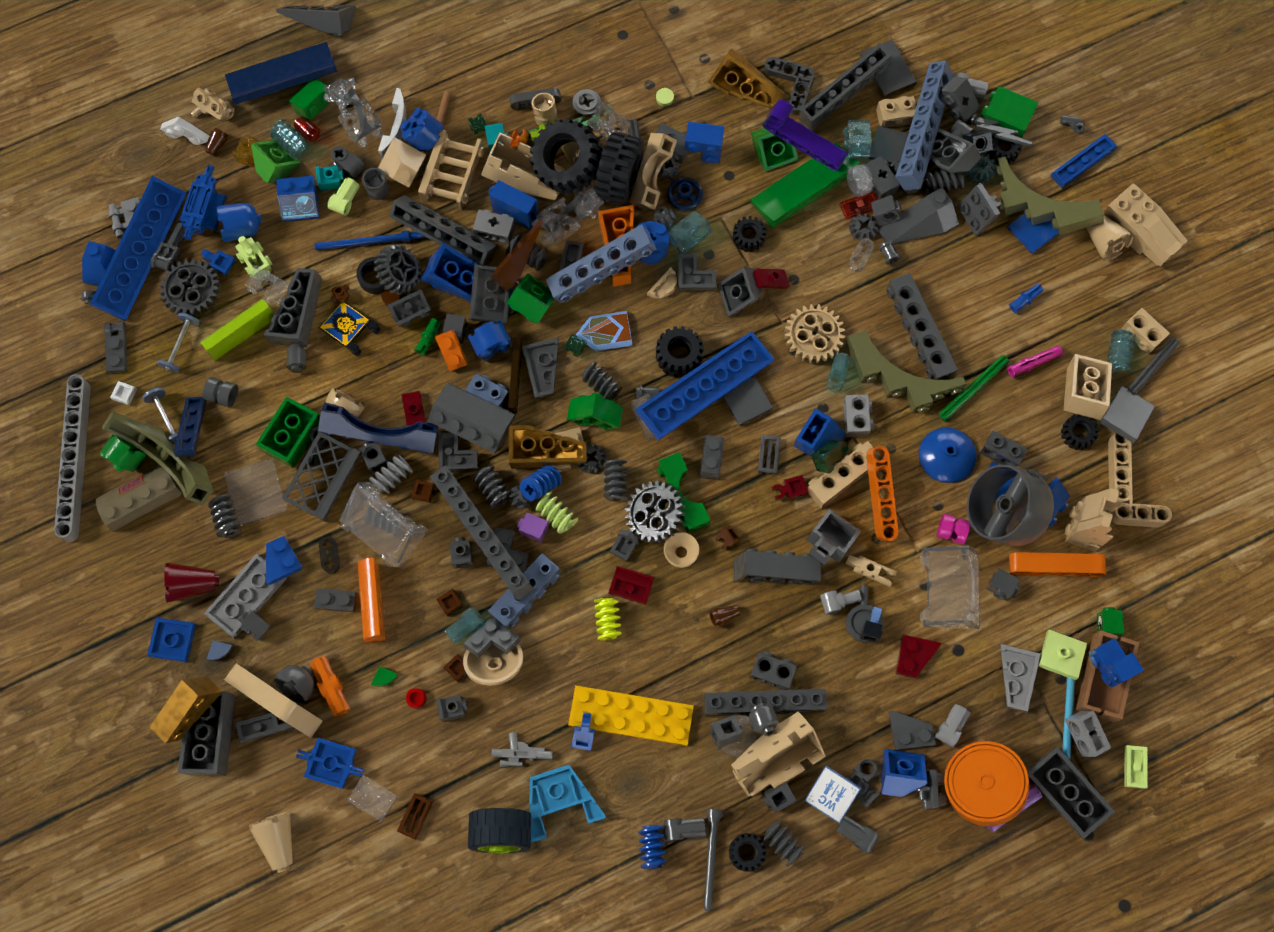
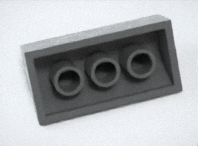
M447 383L434 402L427 421L496 453L503 448L509 432V426L512 425L515 414Z

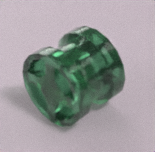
M481 113L477 114L475 118L470 117L467 119L474 135H477L480 131H485V126L487 125Z
M573 334L566 342L564 350L567 352L571 351L575 357H579L584 351L587 342L578 339V336Z

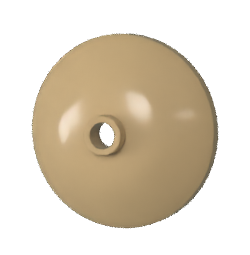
M519 644L508 654L492 645L480 657L466 650L463 658V666L468 677L476 683L490 686L499 685L511 680L520 671L523 664V652Z

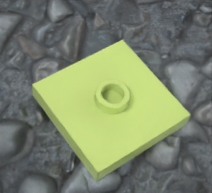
M1048 630L1038 667L1077 680L1087 643Z

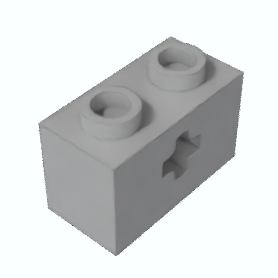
M478 210L473 233L486 240L509 245L515 229V221L508 214L500 215L490 210Z

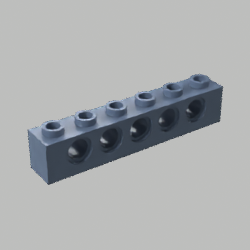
M641 224L548 277L546 281L553 298L560 303L567 302L576 294L585 292L592 285L601 283L606 277L617 274L622 268L633 265L638 259L649 256L656 250V246L649 231Z

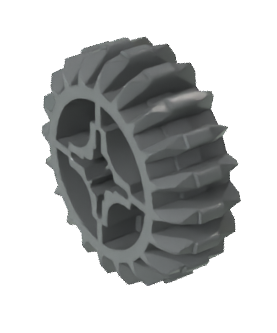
M399 244L389 245L381 249L380 253L376 256L377 260L374 262L377 266L374 271L378 273L376 278L381 280L379 284H384V290L390 289V293L396 292L397 295L406 294L414 290L416 285L420 283L419 279L422 276L419 273L422 268L418 267L420 261H416V255L411 254V249L406 250V246H400Z

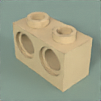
M1143 308L1133 315L1121 328L1127 337L1132 338L1139 348L1148 354L1170 334ZM1134 323L1138 324L1140 328H1137Z

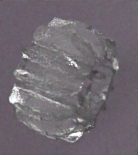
M862 164L848 169L846 177L849 185L848 188L851 189L852 194L857 197L872 192L874 184L872 182V173L869 172L868 167Z

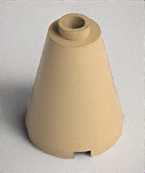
M1105 215L1104 223L1086 228L1100 257L1106 261L1121 255L1122 252L1120 250L1124 247L1128 248L1134 238L1130 231Z
M290 813L276 814L267 817L261 823L256 821L249 824V829L271 869L277 870V873L289 870V865L293 864Z

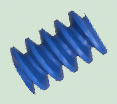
M543 466L521 481L520 491L529 501L538 499L561 484V474L553 466Z
M664 825L641 826L644 829L638 831V834L644 836V838L640 839L639 843L645 844V846L639 849L641 852L646 853L640 857V860L646 861L645 864L641 865V868H665L661 864L665 863L666 859L660 858V856L665 854L666 851L659 848L665 845V842L659 841L660 838L664 837V834L658 832V830L664 828Z

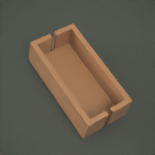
M1098 631L1093 635L1089 652L1115 638L1125 655L1133 652L1136 657L1140 642L1123 637L1117 639V635ZM1089 654L1076 711L1094 710L1095 714H1098V718L1118 722L1123 719L1132 678L1110 688L1102 680V673L1098 667L1092 664Z

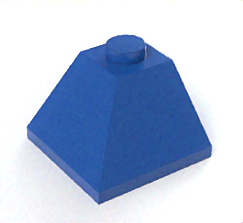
M88 241L82 257V282L99 286L116 250L107 245Z
M884 749L881 773L882 794L903 797L927 784L925 755Z

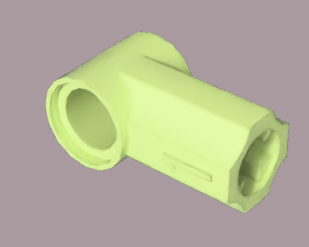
M345 178L337 193L330 197L328 209L346 216L351 209L352 200L360 187L359 184L351 178Z

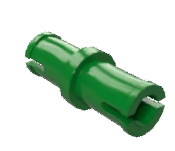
M431 318L426 330L421 333V339L414 349L416 353L419 351V355L425 356L430 344L435 341V335L442 325L440 321L437 323V319Z

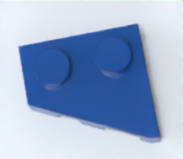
M285 536L266 544L267 586L302 570V565Z

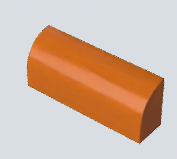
M374 557L357 562L363 641L365 643L385 641L380 570L378 562Z

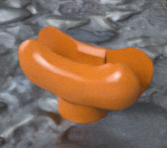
M525 128L520 136L517 129L514 130L512 135H509V137L513 138L510 147L517 149L520 142L527 143L529 133Z

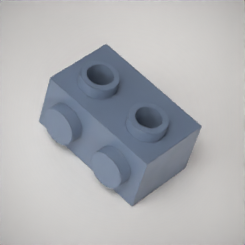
M475 374L465 391L503 408L509 399L508 389L502 384L498 383L496 385L491 382L492 380L486 375L480 376Z

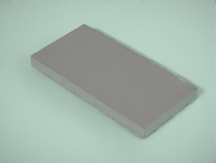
M256 553L204 614L235 639L243 630L241 628L243 624L237 620L245 610L248 612L250 609L257 614L287 578L267 586L266 560Z

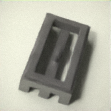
M761 435L758 473L763 472L765 474L772 473L777 475L781 437ZM765 440H768L766 468H762ZM772 441H776L774 468L770 469Z

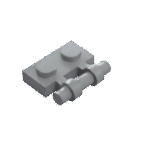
M139 197L122 201L121 209H117L116 204L109 205L110 211L108 213L113 222L112 229L118 239L123 237V232H125L140 202ZM124 217L125 223H120L119 218Z

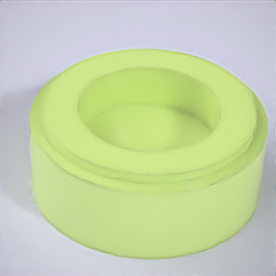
M662 88L656 94V101L660 106L668 107L674 101V94L670 89Z

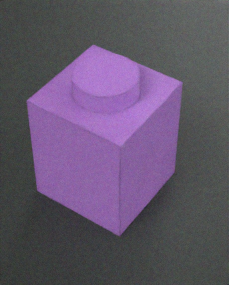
M526 513L525 517H521L518 528L520 535L542 543L549 528V523L544 519Z

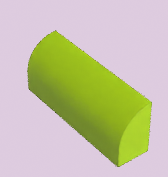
M261 299L200 343L216 361L269 324L274 313L268 304Z

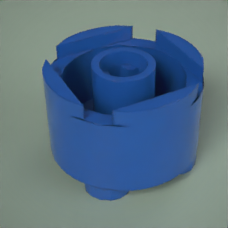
M418 107L414 110L413 115L401 124L400 129L402 130L403 139L422 152L423 149L426 151L430 150L440 138L438 134L440 130L443 131V125L425 109Z
M652 221L640 223L637 227L642 224L649 231L656 246V250L649 256L640 258V261L645 264H657L669 252V233L663 224Z
M497 320L498 324H494L492 321L474 330L475 335L473 336L469 334L468 339L478 358L488 361L494 357V353L498 351L504 353L511 348L509 345L512 340L501 320Z

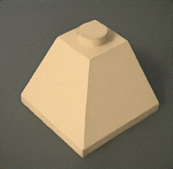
M394 137L378 168L392 179L410 187L426 154Z

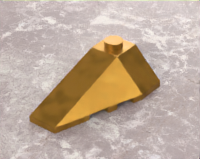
M730 49L708 81L709 84L722 93L735 95L738 98L747 99L772 108L778 100H782L786 95L748 60L733 49Z

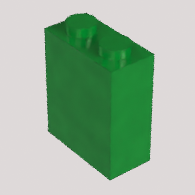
M998 86L996 92L992 91L988 99L991 102L990 105H985L981 115L985 119L1000 122V125H997L998 127L1019 131L1018 135L1022 138L1039 102Z

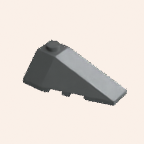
M938 128L930 158L939 168L949 173L970 171L982 158L974 143Z

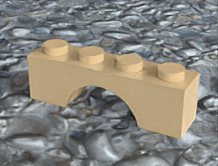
M651 133L629 203L642 209L655 210L661 193L657 189V176L662 165L672 158L677 143L676 139L664 133Z

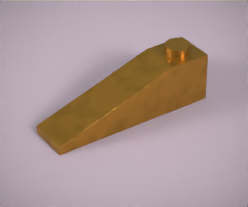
M529 425L509 426V464L511 469H531L546 465L558 466L587 462L586 442L566 436L562 437L549 431L535 429V427Z

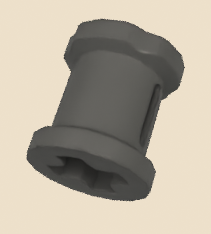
M892 240L884 242L878 248L886 259V265L893 264L901 258V255L897 254L894 248V241Z

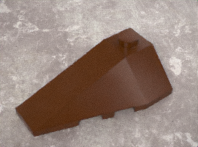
M541 219L490 276L506 292L510 288L514 290L520 283L518 279L522 275L543 224Z

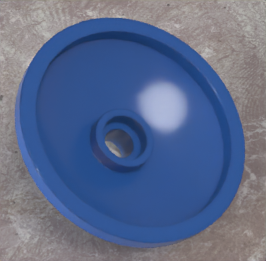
M939 428L926 435L921 442L919 461L926 474L934 480L942 483H955L966 478L973 470L976 463V449L971 439L963 432L954 428ZM947 449H951L953 454H949Z

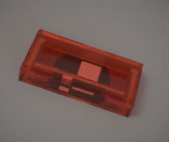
M870 191L841 201L839 206L845 220H848L859 213L865 214L873 211L871 203L877 201L874 191Z

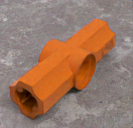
M318 657L309 663L318 681L317 686L323 698L327 700L334 717L341 716L351 710L343 694L342 684L337 675L334 674L327 657Z

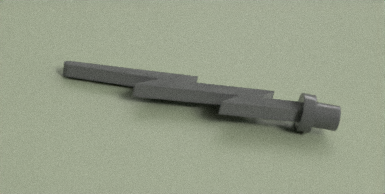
M977 114L971 115L968 119L970 124H978L976 129L996 133L995 138L1029 147L1033 146V142L1014 136L1018 135L1019 131L998 127L997 125H1000V122L981 118Z

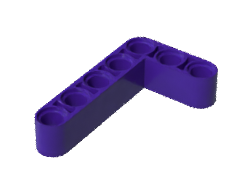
M778 100L771 108L762 126L826 167L838 171L847 153L790 118L789 115L793 110V106L784 100Z

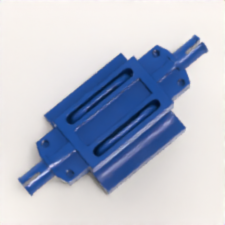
M207 165L205 173L197 175L196 181L192 182L180 217L182 226L186 228L183 236L184 239L191 240L192 234L201 235L205 232L206 228L217 230L219 224L217 206L225 205L227 197L217 193V181L212 177L215 167L212 165Z

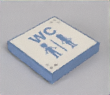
M826 765L804 801L840 824L861 787Z

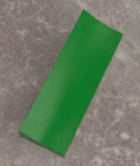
M837 142L834 143V145L844 150ZM847 153L840 169L834 171L812 158L753 197L750 203L773 229L858 172L860 162Z

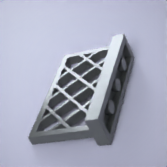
M319 431L282 500L325 521L361 456V452ZM321 437L329 441L330 448L319 451L317 444ZM343 448L348 451L345 458L336 460L335 449ZM332 451L334 461L323 464L320 454ZM318 455L321 465L310 468L309 458ZM336 464V474L327 477L324 467ZM322 468L325 478L314 481L311 471ZM309 472L312 482L301 485L299 476L302 473ZM326 481L328 489L326 492L318 494L315 484ZM313 484L316 495L305 498L302 487ZM300 489L302 499L293 501L288 498L292 490ZM317 497L319 505L313 511L307 507L306 500Z

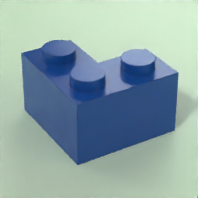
M688 122L685 150L693 153L703 152L702 161L707 163H720L724 126Z
M1115 638L1089 652L1092 664L1098 667L1102 673V680L1110 688L1144 671L1133 652L1125 655Z

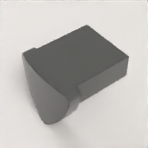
M621 530L610 553L627 562L635 547L640 544V541L631 531Z

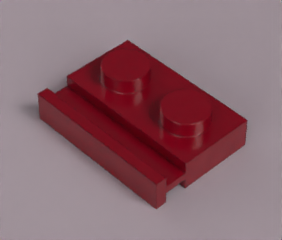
M617 566L608 594L646 605L654 577Z

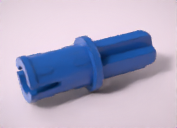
M1038 283L1027 292H1022L1016 300L1009 304L1010 309L1017 314L1026 305L1032 304V300L1044 291L1043 287Z

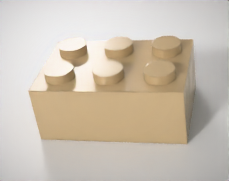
M1075 354L1067 367L1064 411L1101 420L1110 406L1112 363Z

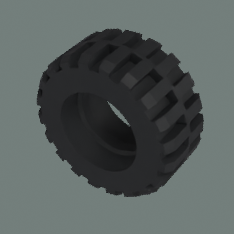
M558 119L555 120V124L548 123L546 129H541L538 132L540 135L538 138H534V147L530 148V153L533 155L530 157L533 173L537 175V178L556 192H565L566 194H573V190L577 193L583 191L582 187L588 188L591 185L590 182L593 179L596 180L599 162L602 157V145L599 143L598 137L577 120L565 119L563 121ZM577 142L579 144V157L576 163L568 170L556 171L554 159L557 151L566 143Z
M617 131L611 133L608 137L599 162L594 191L595 197L598 200L618 206L628 204L642 162L644 145L639 137Z

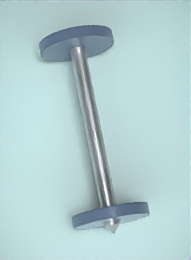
M179 313L177 316L178 319L185 323L168 362L158 360L157 362L159 367L173 373H179L180 368L172 363L189 324L193 326H199L200 324L197 318L185 313Z
M163 388L151 389L143 395V401L145 403L155 402L171 433L167 440L176 443L178 433H175L159 401L165 396L166 392Z

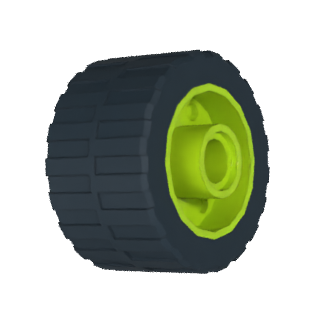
M485 808L471 811L469 813L468 827L469 850L495 854L529 850L531 848V813L514 808Z

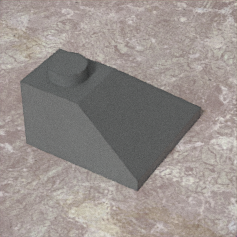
M743 267L718 283L728 317L733 316L758 300L762 288H758L753 273L756 269Z

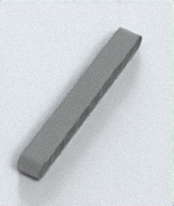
M78 374L70 376L67 381L54 527L55 534L66 542L75 541L79 535L91 391L90 384ZM79 418L78 422L73 424L74 420ZM77 436V439L74 442H71L72 439ZM76 454L75 458L70 460L71 456ZM71 473H74V476L71 479H68L69 475ZM73 491L72 495L67 498V494ZM71 509V513L65 516L66 512ZM70 528L68 534L64 535V531Z

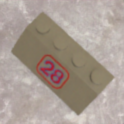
M157 465L96 498V506L105 526L114 532L183 493L172 476L161 465Z

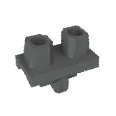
M937 770L926 771L927 784L913 792H919V800H923V809L939 808V806L946 805L945 794H938V786H944L945 775L937 773Z

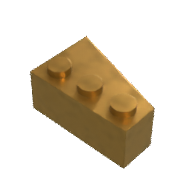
M208 676L181 680L150 728L165 744L180 741L223 691Z

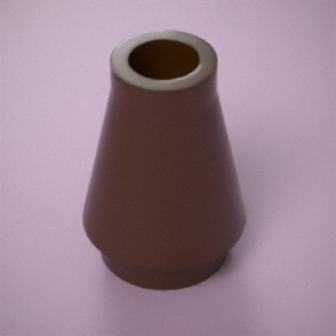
M215 128L213 131L211 130L204 151L214 156L225 144L228 135L218 128Z
M737 605L713 608L709 615L712 624L721 627L740 616V610Z

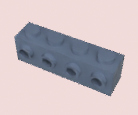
M543 553L523 573L534 590L517 601L508 589L488 610L489 614L507 629L509 627L513 628L519 622L520 615L523 612L526 614L533 607L532 603L535 599L543 597L549 584H555L560 578V569Z

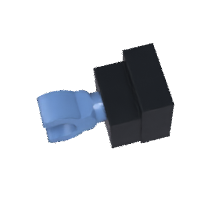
M874 607L872 609L870 621H865L860 639L876 644L879 642L883 626L878 624L882 611L881 608Z

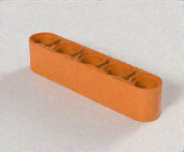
M877 446L870 448L866 453L875 534L881 541H893L898 536V523L890 456L886 447ZM876 450L879 451L881 455L879 460L875 458ZM878 470H881L883 473L882 479H879L877 476ZM881 489L885 491L883 499L879 495ZM884 508L887 510L886 518L882 516V510ZM886 527L890 531L888 537L884 535V530Z
M1030 552L1009 554L1011 575L1102 577L1107 575L1104 554Z

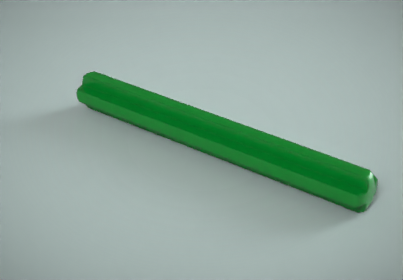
M1001 355L939 413V418L944 422L947 421L1009 363V359L1005 355Z

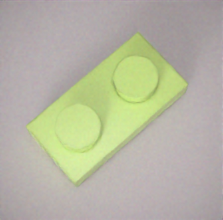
M1125 746L1124 787L1148 788L1147 747Z

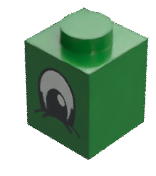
M1105 607L1097 613L1098 631H1104L1118 637L1123 635L1122 610H1115V607Z

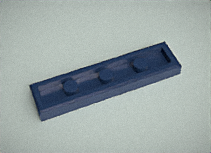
M186 397L174 448L175 457L195 456L207 402L203 397Z

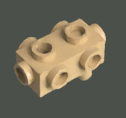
M197 88L193 93L191 102L198 106L191 112L194 118L204 113L206 115L211 114L219 120L229 121L234 115L235 108L226 99L218 98L215 95L216 93L210 89L205 88V90Z

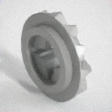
M590 89L581 90L573 97V108L577 114L580 113L583 116L589 114L592 116L593 113L598 112L601 106L600 96ZM584 98L590 103L589 107L584 104Z

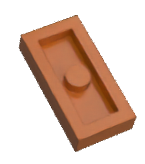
M454 329L435 336L449 371L468 364Z

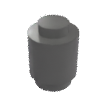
M291 344L287 350V368L293 373H300L306 369V350L301 344Z

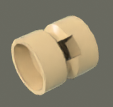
M539 93L533 97L532 108L536 123L538 125L544 124L545 127L550 122L555 124L558 115L554 97L549 93Z

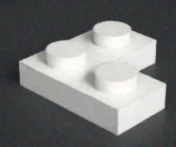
M180 117L162 123L160 128L170 138L176 139L185 136L195 145L206 143L210 137Z

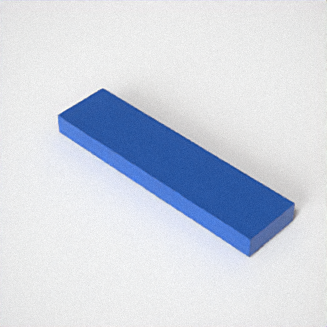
M1104 134L1052 172L1050 176L1063 189L1116 150L1117 145Z

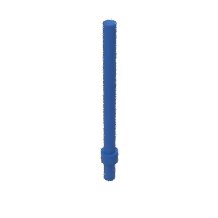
M402 231L400 234L315 243V250L395 241L411 242L413 239L425 238V236L418 232Z

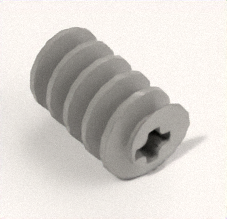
M400 455V459L395 456L392 458L394 464L389 461L387 462L388 469L381 467L383 474L375 473L377 479L369 478L380 493L384 491L389 494L388 486L396 488L394 481L401 483L400 476L407 478L406 470L410 473L413 472L410 465Z

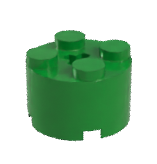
M114 434L111 435L100 452V455L112 462L113 467L120 472L124 470L134 472L147 455L131 443Z

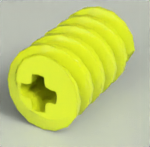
M613 598L595 599L594 602L599 603L594 607L595 610L599 611L595 614V617L600 619L596 621V625L600 626L596 631L598 634H601L597 640H614L622 634V632L616 631V628L620 627L621 624L615 623L616 620L621 618L615 615V612L620 611V608L614 607L619 601Z

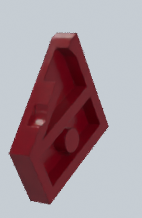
M902 635L895 674L916 678L941 646V643Z

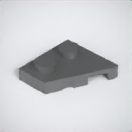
M895 711L888 712L894 750L936 745L931 724Z

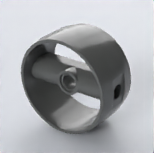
M995 465L983 471L972 484L967 498V515L973 529L985 539L1007 546H1024L1036 541L1046 531L1053 516L1054 499L1047 482L1036 473L1014 465ZM1015 477L1006 493L998 497L996 510L992 515L993 504L998 491L1008 480ZM1027 505V510L1022 521L1011 532V530L1013 529L1014 525L1016 524L1017 520L1019 519L1020 515L1022 514L1023 510Z

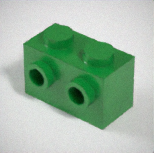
M313 79L289 102L296 114L310 122L334 97L327 85L317 79Z

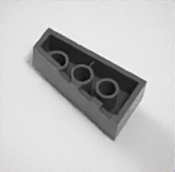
M297 268L287 288L288 292L279 304L280 308L277 314H274L271 319L272 324L269 330L266 329L264 336L272 344H301L307 347L322 283V278L316 270Z

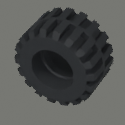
M675 326L673 330L667 329L666 334L662 333L660 339L657 340L656 361L659 368H663L665 374L669 372L671 377L678 375V378H682V375H686L700 366L703 357V346L701 338L698 339L699 335L696 332L693 334V330L690 328L685 330V326H681V329H677V326ZM681 345L686 347L690 354L683 359H677L672 357L668 351L674 346Z

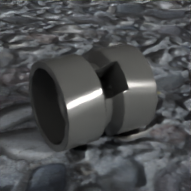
M374 167L364 172L362 181L368 196L373 200L386 198L390 192V187L385 173L381 169Z
M215 377L208 378L203 389L204 400L215 403L218 401L219 405L228 408L234 405L238 395L237 384L228 381L223 383V381Z

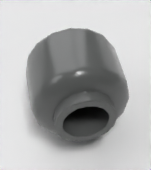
M765 703L758 704L751 709L749 714V720L756 733H763L767 736L775 732V727L778 725L779 720L772 706Z

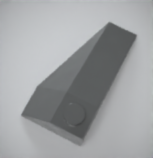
M306 5L283 6L277 8L276 11L279 14L325 33H332L333 36H342L344 32L350 30L356 6L333 5L334 7H326L325 9L324 5L311 6L309 9Z
M940 188L900 214L901 219L880 228L878 233L885 242L892 240L894 244L908 242L911 239L927 238L930 235H942L957 227L959 222L952 200L944 189Z

